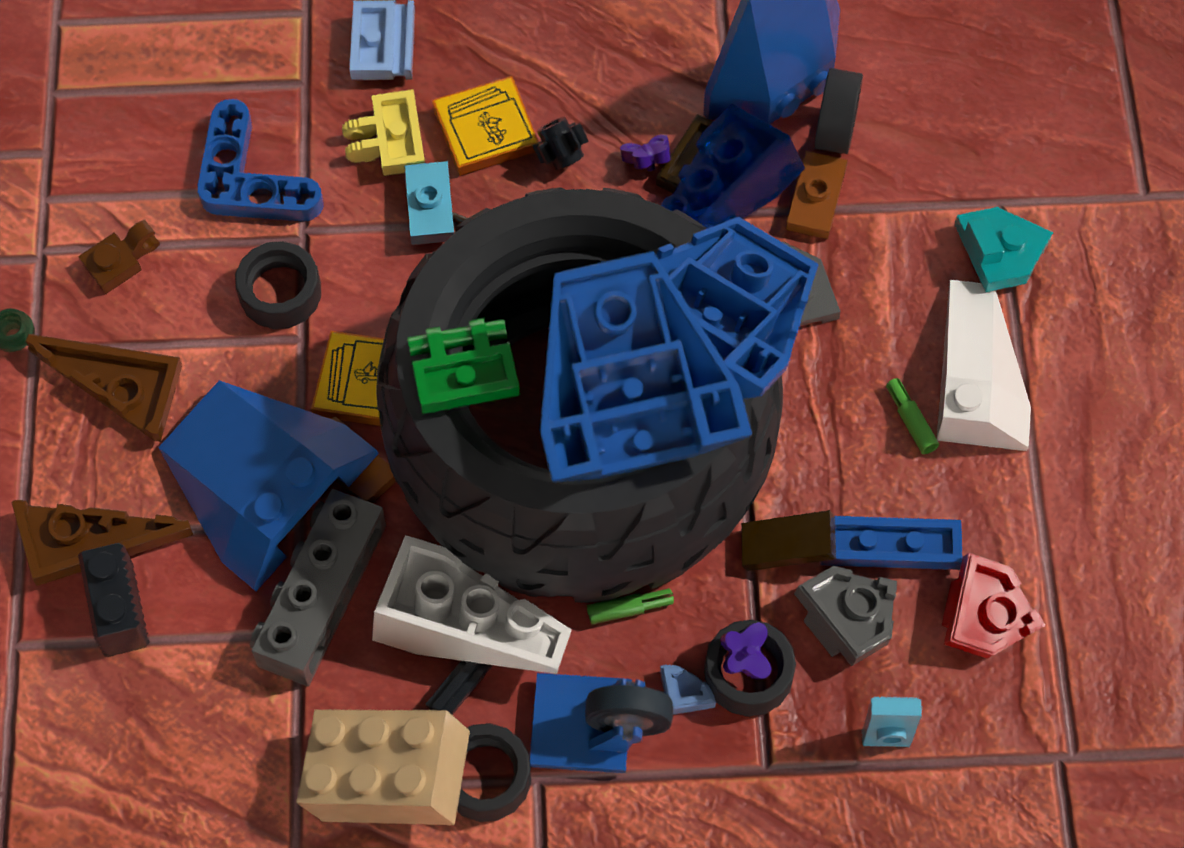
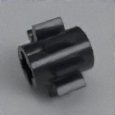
M560 117L537 130L540 142L535 143L532 147L541 164L545 163L547 165L552 162L555 169L560 170L584 157L581 145L589 142L580 123L576 124L573 122L569 125L566 117Z

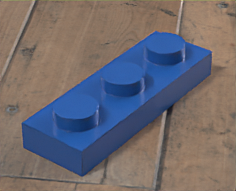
M835 516L836 559L821 561V565L960 570L962 562L961 520Z

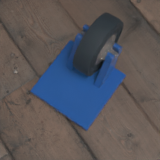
M537 673L530 767L626 773L627 751L632 744L641 742L642 736L656 735L670 729L673 720L672 699L661 691L645 687V682L641 680H636L635 683L632 682V679Z

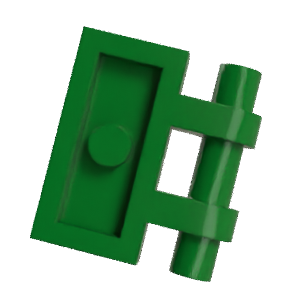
M484 318L470 320L469 326L441 331L439 326L426 329V334L407 337L411 357L428 353L431 356L429 359L412 362L422 414L520 395L510 343L492 347L489 344L491 341L507 338L504 319L486 323ZM473 345L475 349L446 355L445 351Z

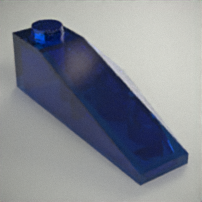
M731 104L701 134L696 143L699 149L690 165L684 164L678 174L681 182L674 194L665 198L661 206L672 212L677 209L708 229L736 217L743 219L773 201L805 170V167L788 134Z

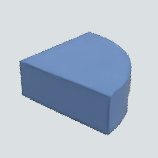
M660 666L664 693L670 696L673 702V715L715 708V697L708 684L680 666Z

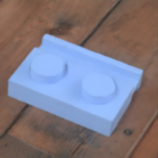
M353 1L350 56L351 80H393V76H405L406 80H412L415 21L414 1H407V4H395V1Z

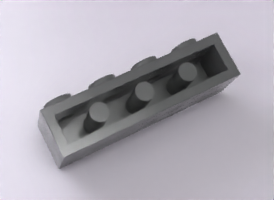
M331 489L325 502L320 501L316 505L310 521L312 529L306 541H300L296 545L290 561V566L292 567L286 582L280 581L275 587L270 601L272 610L265 623L259 622L250 640V648H252V654L259 668L308 687L387 526L383 507L335 489Z

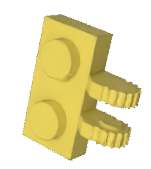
M414 90L371 95L374 116L348 120V122L342 125L344 138L352 141L356 140V142L348 144L345 150L346 158L351 162H370L381 156L384 176L405 173V165L425 163ZM377 134L378 138L370 139Z

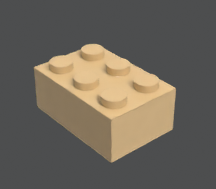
M315 710L297 804L323 822L455 825L470 731L448 711Z

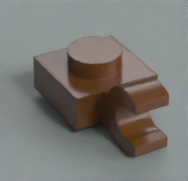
M144 219L133 225L122 241L114 232L78 257L104 293L107 294L140 272L142 269L137 259L154 251L160 243L154 236L155 231Z

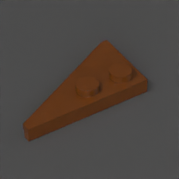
M28 334L26 343L29 352L152 440L161 442L182 369L180 357Z
M26 500L11 502L32 579L36 586L81 572L78 554L83 551L119 542L125 546L129 556L193 535L188 520H178L173 516L156 515L155 519L128 516L127 511L91 507L80 510L72 505L57 504L56 508L31 506L28 505Z

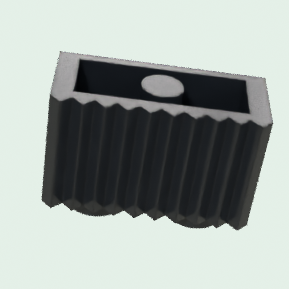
M118 542L79 553L78 558L94 640H96L104 657L146 648L150 641L145 628V616L142 612L143 607L138 594V583L133 570L134 565L125 546Z

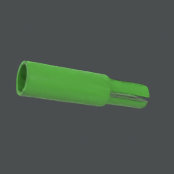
M900 379L890 380L886 384V388L897 405V412L920 452L924 455L933 452L940 444L915 401L911 400Z
M668 588L642 595L637 593L587 605L590 623L595 625L642 614L646 610L672 605L674 603L673 592Z

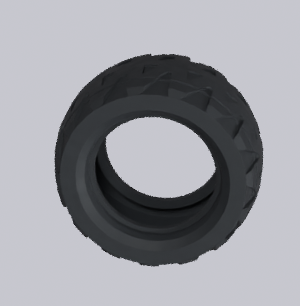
M551 188L526 193L525 197L512 200L493 209L485 208L456 226L455 233L436 251L425 254L412 271L402 291L400 302L391 314L379 359L376 397L380 428L390 469L396 482L404 492L407 503L439 544L448 549L465 565L473 570L490 575L493 579L499 581L500 586L531 597L568 596L573 597L575 603L613 600L619 596L630 594L647 584L651 589H654L683 575L721 544L744 517L762 488L774 458L783 408L782 375L762 396L743 399L752 433L751 437L699 456L605 478L552 482L549 469L532 465L511 455L489 438L471 414L469 405L422 414L412 362L429 359L431 356L428 353L411 357L407 337L426 334V329L440 326L441 331L469 326L470 320L484 318L486 323L504 319L507 338L491 341L489 344L490 347L510 343L511 346L530 334L550 328L555 273L654 252L657 255L658 248L671 244L676 248L691 242L693 234L706 230L705 226L677 209L672 212L658 204L644 200L636 193L611 188H603V190ZM473 345L445 351L446 355L475 349Z

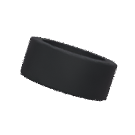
M835 68L829 69L817 124L815 149L848 154L862 87V73Z
M285 241L267 242L253 248L240 261L235 273L236 291L245 314L258 325L267 328H291L306 321L316 311L322 297L318 267L311 254L296 244ZM287 267L297 270L302 274L304 278L303 290L295 298L284 303L271 304L260 301L253 292L255 280L264 272L273 268Z
M756 620L733 622L719 630L709 643L704 666L706 684L712 690L716 703L731 713L743 716L766 714L780 706L790 693L796 667L793 647L785 635L769 623L760 622L768 630L767 638L762 647L770 651L777 662L778 672L775 681L766 690L755 693L738 691L727 683L723 677L721 666L723 657L728 651L721 644V636L729 631L740 633L748 625L760 622Z
M491 723L471 725L467 727L470 731L467 752L477 747L487 746L501 749L509 756L513 764L514 776L508 789L493 799L480 800L470 797L460 789L457 812L463 817L479 822L498 821L514 813L527 797L531 785L529 754L521 739L509 729Z

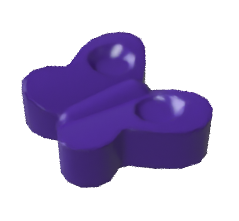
M657 135L642 146L633 143H625L620 146L622 161L634 164L636 169L647 168V171H654L655 164L666 163L671 159L669 140L666 135Z
M753 623L745 627L740 633L729 631L721 636V644L729 651V655L723 663L725 672L735 674L742 671L747 676L759 680L770 675L771 665L760 649L768 634L767 627L763 623Z

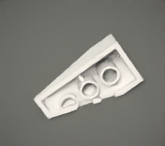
M950 280L937 440L1027 451L1029 446L1031 406L996 290L985 292L982 283Z
M405 535L374 611L372 640L418 655L557 674L571 629L528 600L516 599L498 587L499 581L493 579L488 574L480 575L465 565L445 547Z

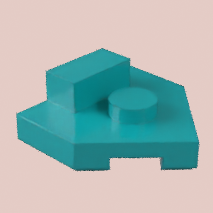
M999 207L959 214L956 216L954 223L985 292L1026 284L1053 235L1052 231Z

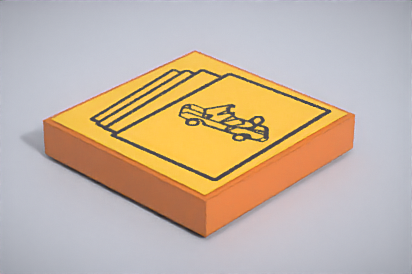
M512 76L432 100L434 112L459 176L535 153L532 145L539 141Z
M330 331L312 403V413L329 419L336 416L339 420L380 426L376 388L377 370L384 338Z

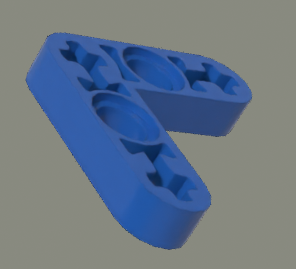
M226 99L219 102L211 113L198 181V195L203 208L211 214L301 222L316 218L322 212L324 203L321 188L313 179L244 173L252 131L249 109L246 104L236 99ZM231 116H238V119H235L233 122V136L228 135L225 122H229ZM224 149L233 150L237 153L235 159L227 164H220L213 160L215 155ZM217 177L223 178L225 192H221L219 198H212L211 194H216L219 182ZM258 189H267L273 193L272 197L262 204H256L249 200L250 195ZM282 191L286 194V196H283L284 204H281L280 192ZM302 194H309L310 198L306 199L305 205L297 204V200L301 199Z

